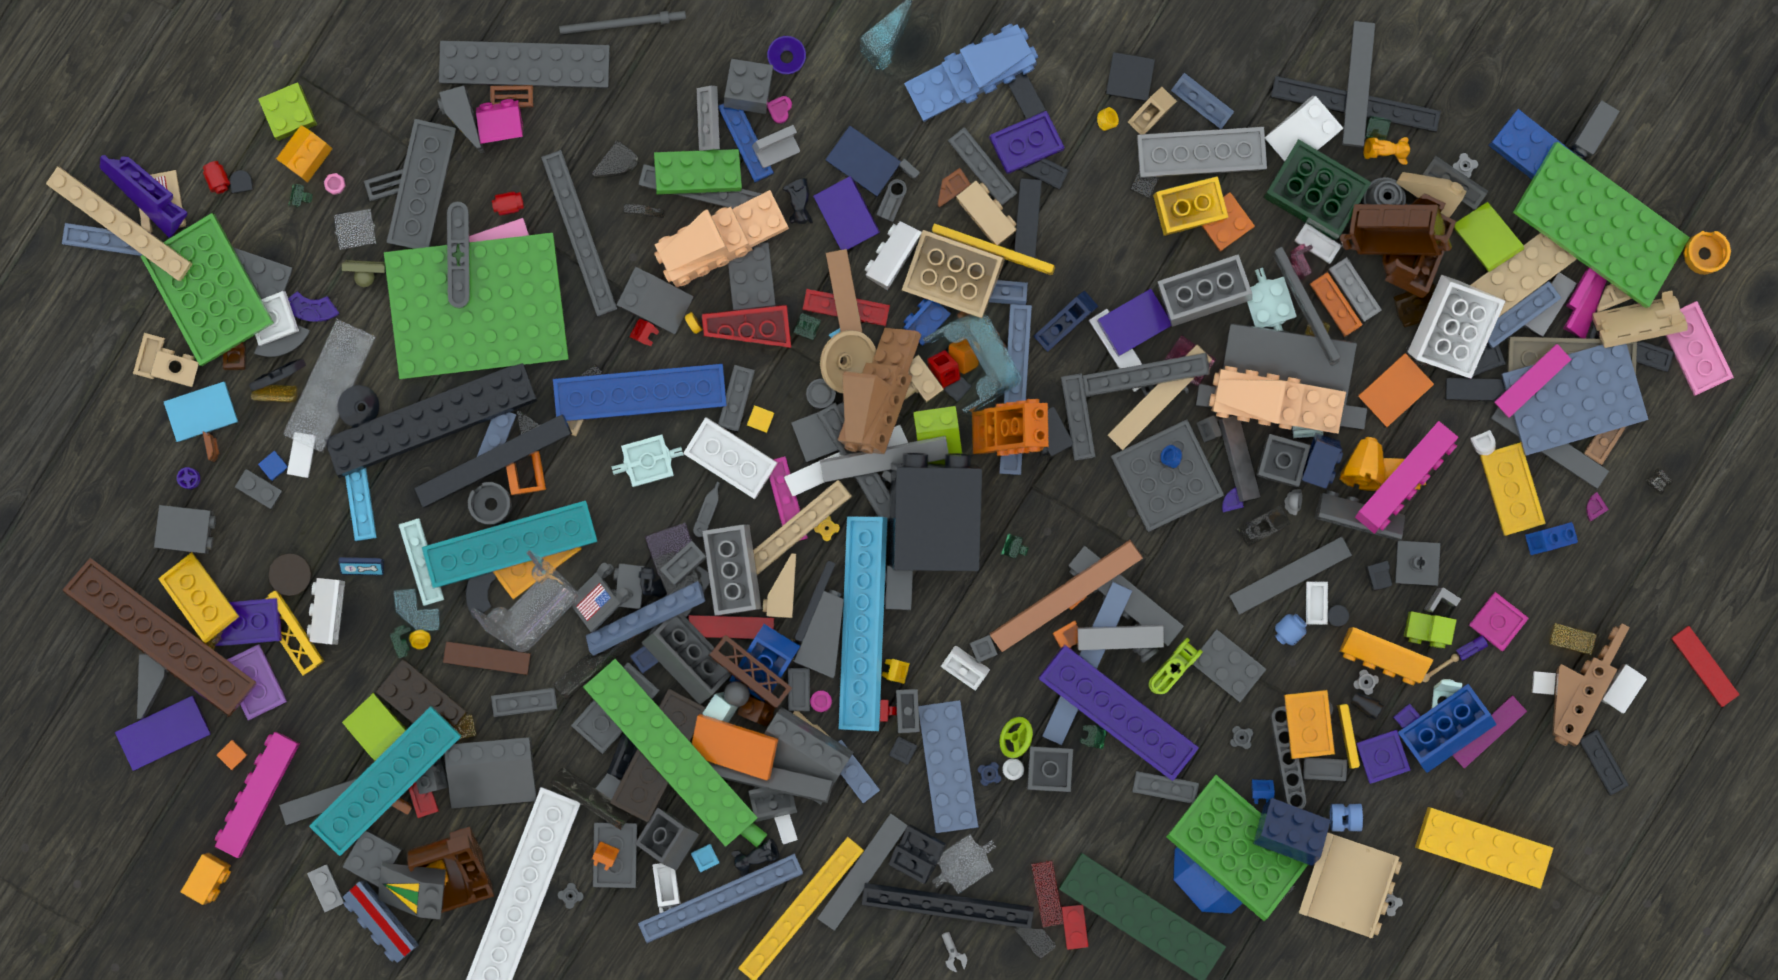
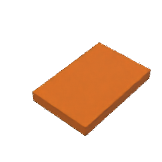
M1405 353L1358 397L1388 427L1428 391L1434 383Z

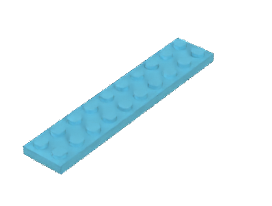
M847 517L839 729L879 731L887 517Z

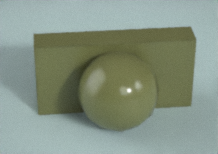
M345 260L342 263V271H355L354 281L360 287H369L374 282V272L385 273L386 266L385 262Z

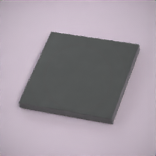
M1187 419L1111 456L1147 532L1224 496ZM1168 445H1174L1182 452L1181 462L1176 468H1171L1161 462V453Z

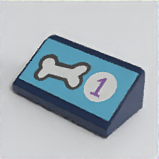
M339 558L340 572L343 575L384 574V560L382 558Z

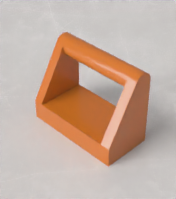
M539 451L531 455L537 487L520 489L516 463L506 467L512 496L546 490Z

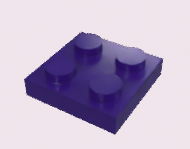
M1397 730L1356 743L1369 784L1410 771Z

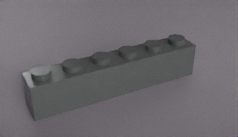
M1083 546L1068 565L1071 569L1069 573L1075 577L1099 561L1100 558L1086 546ZM1120 574L1093 591L1096 593L1098 590L1104 595L1102 598L1104 600L1112 582L1131 589L1132 593L1121 615L1127 620L1130 617L1137 622L1135 626L1163 625L1165 646H1169L1184 627Z

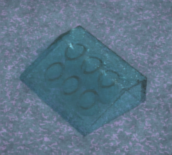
M913 0L903 2L860 37V52L875 70L879 68L883 70L892 62L891 59L912 15Z

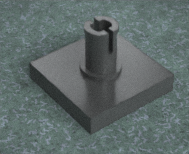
M1397 541L1395 583L1438 586L1440 543Z

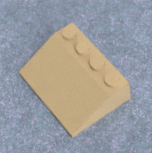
M923 230L902 290L982 318L1005 259Z

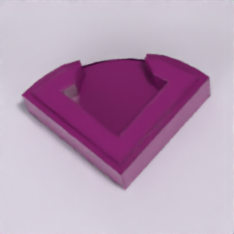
M1597 492L1590 497L1587 503L1586 513L1589 521L1594 520L1609 510Z

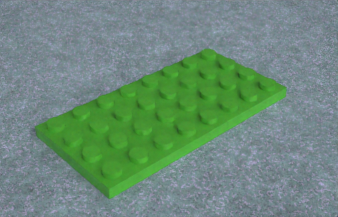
M1555 142L1513 211L1518 217L1645 308L1650 307L1690 238L1559 142Z

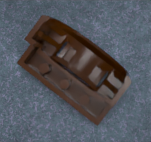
M1424 193L1411 205H1438L1441 212L1446 203ZM1441 214L1446 227L1445 235L1450 239L1456 221ZM1442 251V255H1418L1413 268L1416 255H1383L1382 262L1387 274L1385 281L1424 298L1430 290L1444 251Z

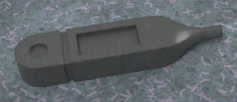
M716 482L715 487L705 497L693 529L697 537H703V531L709 528L719 501V482Z

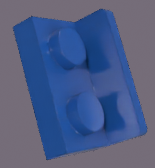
M926 298L918 305L920 310L915 315L911 313L904 320L906 325L903 328L904 330L918 331L922 334L919 340L922 346L951 315L942 305Z

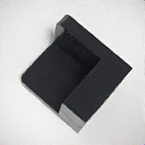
M1388 561L1365 567L1372 591L1392 586L1388 571L1390 569Z

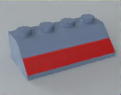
M366 880L358 882L343 896L345 907L350 912L354 911L358 915L357 921L364 929L368 927L373 933L370 935L377 945H383L386 949L384 953L390 961L400 962L419 946L386 904L378 900L377 893Z

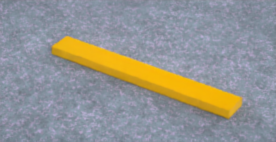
M847 837L738 969L751 980H757L864 850Z

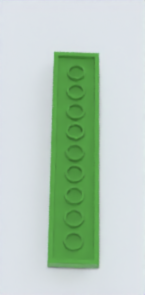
M616 659L583 687L725 847L757 819L756 815Z

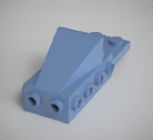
M1012 24L1006 25L1000 29L1001 33L995 36L991 33L982 38L983 42L977 45L974 43L960 49V54L952 53L944 58L945 61L941 65L904 83L923 122L959 103L966 101L968 104L978 99L977 95L983 92L988 94L997 89L996 86L1003 82L1004 84L1012 82L1016 79L1015 75L1021 72L1025 75L1035 69L1034 66L1037 65L1035 59L1039 57L1033 46L1029 48L1026 42L1029 37L1025 29H1020L1018 24L1015 26Z

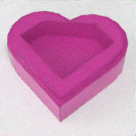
M781 96L768 102L767 108L776 123L782 124L788 119V111L792 108V102L787 96Z

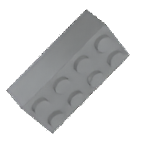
M1239 254L1158 281V288L1172 327L1253 300L1252 291Z
M738 525L703 531L715 616L762 609L750 525Z

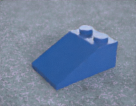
M764 624L747 652L781 678L800 646ZM743 657L738 667L742 670L750 669V660ZM753 663V668H759ZM763 670L754 671V678L758 683L767 682V676ZM751 671L746 672L749 676H751ZM732 675L729 681L735 682L739 680ZM770 677V682L775 681L772 677ZM778 683L770 684L771 693L773 692ZM762 685L768 690V685ZM749 689L750 694L766 703V701Z

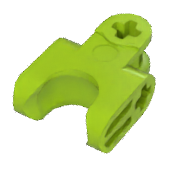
M1185 638L1171 657L1149 679L1148 686L1151 692L1155 694L1167 693L1203 651L1201 649L1197 651L1188 643L1190 639ZM1172 664L1177 665L1176 672H1171L1172 668L1170 666Z

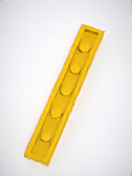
M935 223L932 228V232L939 236L1003 257L1005 260L1048 275H1053L1055 266L1047 262Z

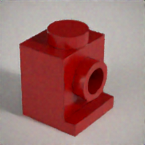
M945 350L927 359L929 370L942 388L961 379L958 363Z

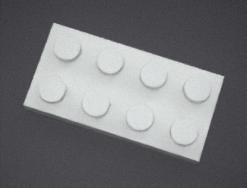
M705 417L683 453L754 499H756L778 464L775 460Z

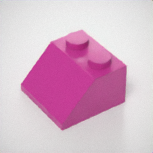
M506 99L501 101L500 104L483 103L480 107H476L480 144L523 137V122L518 100Z

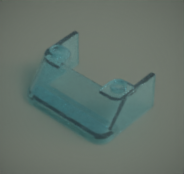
M985 313L982 318L969 314L923 338L925 343L930 344L943 336H946L953 343H959L967 339L984 369L986 376L981 378L976 384V391L980 399L963 408L964 413L974 412L1017 387L1021 381L1020 372Z

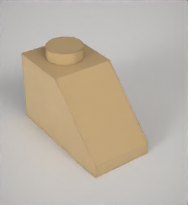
M1161 87L1143 104L1128 123L1140 135L1146 134L1177 101Z

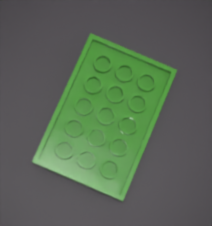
M209 214L164 242L192 263L182 281H178L144 255H141L145 266L200 366H204L274 324L215 214Z
M1215 775L1166 837L1265 921L1308 864L1253 844L1261 813Z

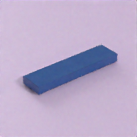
M724 103L719 105L718 108L754 182L756 183L774 174L771 166L762 168L752 148V145L758 139L744 111L725 108Z

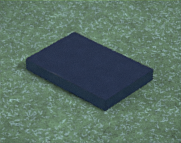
M851 126L848 127L825 159L826 162L846 176H852L856 183L876 197H878L901 163L900 160Z

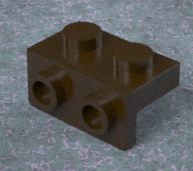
M1433 282L1428 294L1424 298L1410 292L1393 297L1397 316L1405 328L1421 322L1436 288Z

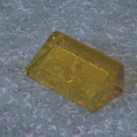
M268 385L252 391L251 398L255 401L295 403L297 400V387Z

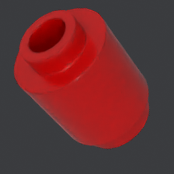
M218 161L204 165L203 175L210 191L216 192V194L227 191L230 181L223 165H220Z
M512 191L495 195V200H492L494 213L498 212L499 216L519 212V209H524L521 192L516 193Z

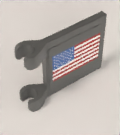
M602 563L597 572L568 600L590 632H594L621 604L633 596V592L626 588H621L617 595H615L604 581V578L614 571V567L611 564Z

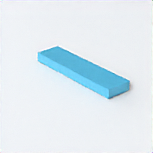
M365 468L345 476L355 541L377 538L367 469Z

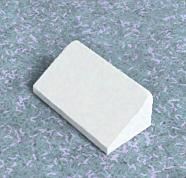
M954 646L941 665L943 669L975 691L990 671L988 667L981 662L978 663L975 658L957 646Z

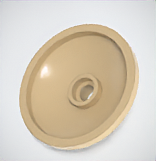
M853 330L842 331L834 335L825 345L820 359L821 374L826 384L834 391L843 393L844 371L862 373L865 364L872 363L875 356L876 348L873 342L865 334Z

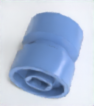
M1331 804V831H1344L1345 828L1349 831H1362V805L1349 804L1345 807L1343 804Z

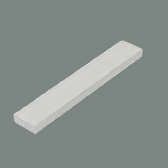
M898 425L894 427L887 447L908 443L901 426ZM838 452L825 459L841 456V454ZM820 461L784 477L792 496L825 483L822 477Z

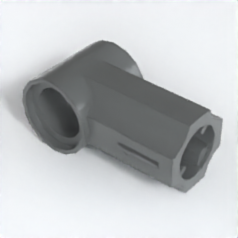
M896 179L890 182L876 214L877 216L891 222L894 221L907 191L906 184L902 180ZM897 183L902 185V194L894 195L891 192L892 185Z

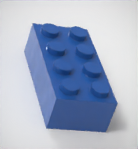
M1518 109L1488 146L1530 179H1533L1555 142L1562 143Z

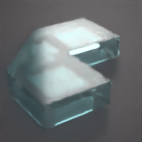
M416 589L394 591L395 612L416 630H440L439 609L417 610Z

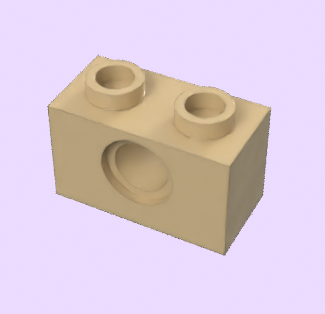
M162 348V351H157L150 376L192 387L199 364L195 361V357L187 354L178 357L174 355L175 351ZM178 361L181 364V370L178 373L171 372L169 370L170 362Z

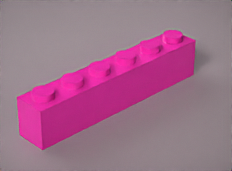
M1438 421L1361 508L1355 518L1374 534L1379 529L1383 531L1391 522L1388 518L1392 514L1396 516L1403 509V501L1405 499L1410 501L1417 493L1415 488L1420 483L1423 486L1431 477L1428 473L1432 468L1437 470L1444 462L1441 458L1445 454L1450 455L1455 450L1457 445L1454 443L1458 436Z
M274 732L273 735L269 734L264 744L267 747L264 753L258 755L254 763L257 765L254 772H250L244 782L247 784L243 792L240 791L234 801L237 803L234 811L230 810L225 818L227 824L224 830L220 829L215 837V841H217L215 847L236 858L242 856L300 743L279 732Z

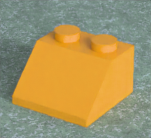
M301 125L276 159L308 183L333 148Z

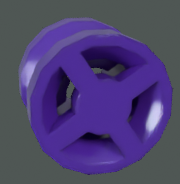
M190 467L181 469L177 474L178 484L186 489L196 488L201 481L199 472Z

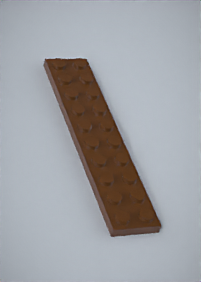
M90 558L64 587L63 592L227 716L230 717L257 685L256 681Z

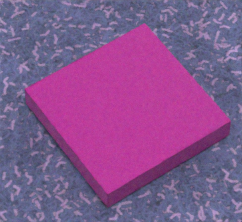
M1494 592L1468 626L1503 652L1529 618Z

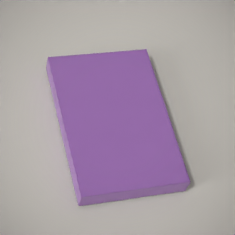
M260 644L227 659V661L257 683L240 704L247 720H251L287 702Z

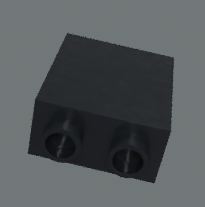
M903 453V463H891L889 566L893 570L979 571L982 468L976 464H971L970 454L948 453L945 454V464H928V454Z

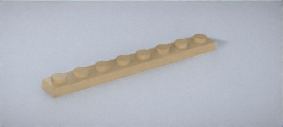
M57 166L46 184L178 281H182L192 266L190 261L61 167Z

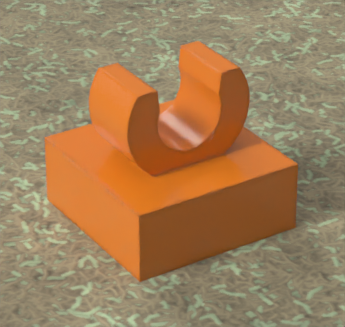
M600 841L592 857L594 866H597L598 862L606 865L604 870L607 871L609 867L613 866L619 849Z

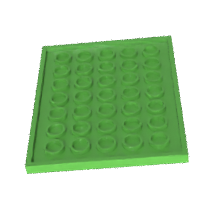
M554 233L470 242V301L467 306L460 309L453 307L448 301L447 245L384 252L399 379L515 366L521 363L533 364L569 359ZM460 244L457 245V252L453 253V257L457 259V266H460V258L464 257V253L460 251Z

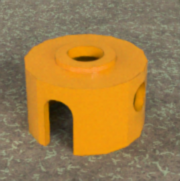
M1701 231L1688 240L1683 254L1685 262L1691 270L1698 274L1706 275L1720 270L1727 264L1730 259L1731 249L1726 237L1718 231L1712 233ZM1701 248H1707L1710 251L1708 259L1704 260L1699 257V250Z

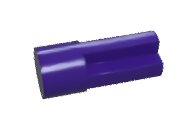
M1481 635L1457 649L1456 652L1463 661L1488 647V644Z

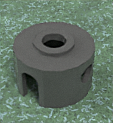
M484 482L476 490L471 491L468 498V509L471 516L478 522L486 525H497L504 522L510 515L512 498L503 486L494 482ZM494 498L497 501L496 509L488 510L485 503L487 499Z

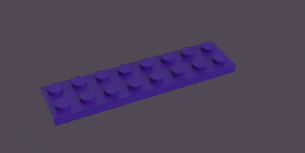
M1065 644L1038 677L1039 680L1172 781L1199 749L1191 740Z

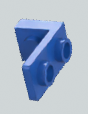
M1572 522L1525 535L1531 555L1578 542Z

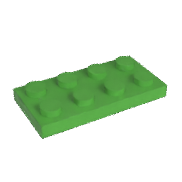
M739 149L654 152L657 194L742 190Z

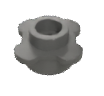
M1235 726L1232 729L1234 734L1230 744L1233 747L1242 746L1244 749H1249L1251 747V736L1253 735L1252 729H1241L1239 726Z
M569 883L565 890L558 892V898L562 899L566 903L565 906L571 909L577 901L583 899V893L576 889L574 883Z

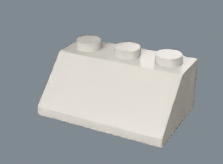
M901 221L898 225L893 224L887 234L890 238L886 243L882 242L876 251L879 254L875 261L871 259L866 266V277L888 290L918 243L922 232Z
M317 578V581L313 582L312 595H315L314 603L310 604L309 616H312V624L308 625L307 637H310V642L338 645L345 581Z

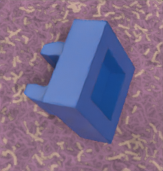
M1252 779L1251 789L1255 804H1258L1259 798L1266 799V803L1271 798H1274L1273 780Z

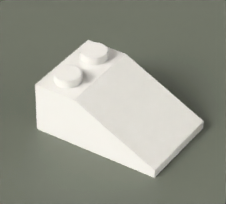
M1311 96L1272 130L1265 139L1285 162L1298 139L1318 150L1340 132L1343 127L1316 96Z

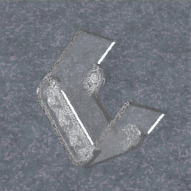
M531 550L527 554L535 564L531 574L536 580L531 588L509 610L504 607H497L487 616L475 608L471 610L486 632L518 652L528 651L578 598V592L550 563Z

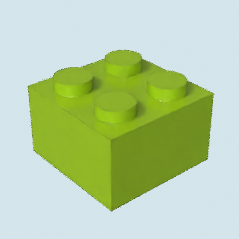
M298 82L259 98L272 133L278 141L294 135L301 125L307 129L317 125L303 89Z

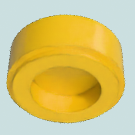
M692 312L685 316L687 324L694 333L697 334L703 330Z

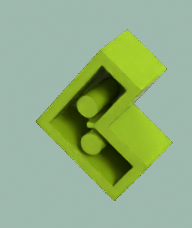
M1412 611L1408 612L1404 637L1409 638L1408 642L1421 644L1422 641L1430 642L1429 646L1445 648L1446 645H1452L1456 619L1436 615L1431 616Z

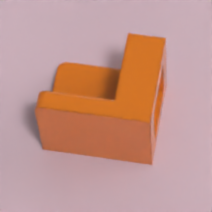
M965 337L949 344V355L958 363L959 372L965 374L979 365V344Z
M1076 621L1052 633L1060 648L1064 644L1071 648L1078 643V626Z

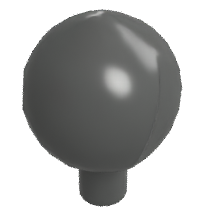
M735 681L726 685L724 699L727 703L741 707L749 700L750 692L744 683Z

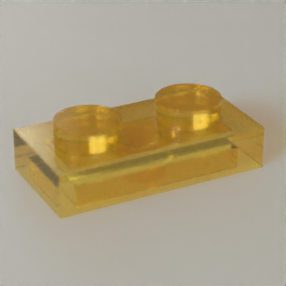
M1554 623L1549 644L1591 655L1597 634Z

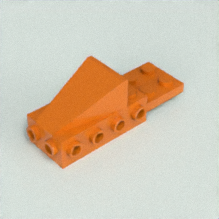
M1026 399V401L996 404L994 408L972 412L973 454L997 452V456L1040 452L1044 447H1049L1048 403H1039V399Z

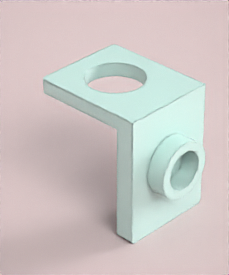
M1443 679L1437 683L1433 690L1432 708L1438 705L1437 700L1439 697L1448 698L1460 690L1462 683H1457L1450 679Z

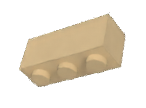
M975 181L956 196V200L992 244L999 246L1016 232L1015 226L1017 224L1009 215L1006 217L1002 213L1003 207L996 199L992 200L988 196L990 192L983 183L979 184Z

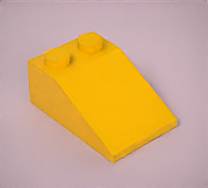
M1218 177L1158 191L1153 195L1164 236L1228 218Z

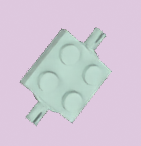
M1260 268L1262 277L1257 269L1255 272L1258 283L1250 287L1253 300L1247 302L1254 325L1261 328L1273 327L1274 330L1283 331L1281 324L1297 317L1285 279L1280 277L1274 280H1267L1264 268Z
M658 435L621 446L624 454V463L611 467L612 470H615L613 471L614 475L626 471L630 476L632 487L674 476L671 458L683 456V452H679L682 451L681 447L669 450L665 445L663 435Z

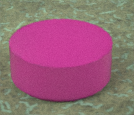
M817 691L812 695L810 703L814 710L824 712L830 708L832 699L827 692Z

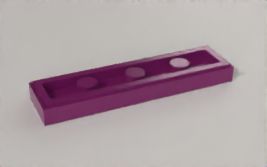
M1514 696L1509 697L1491 714L1497 725L1452 755L1453 758L1465 769L1527 711Z

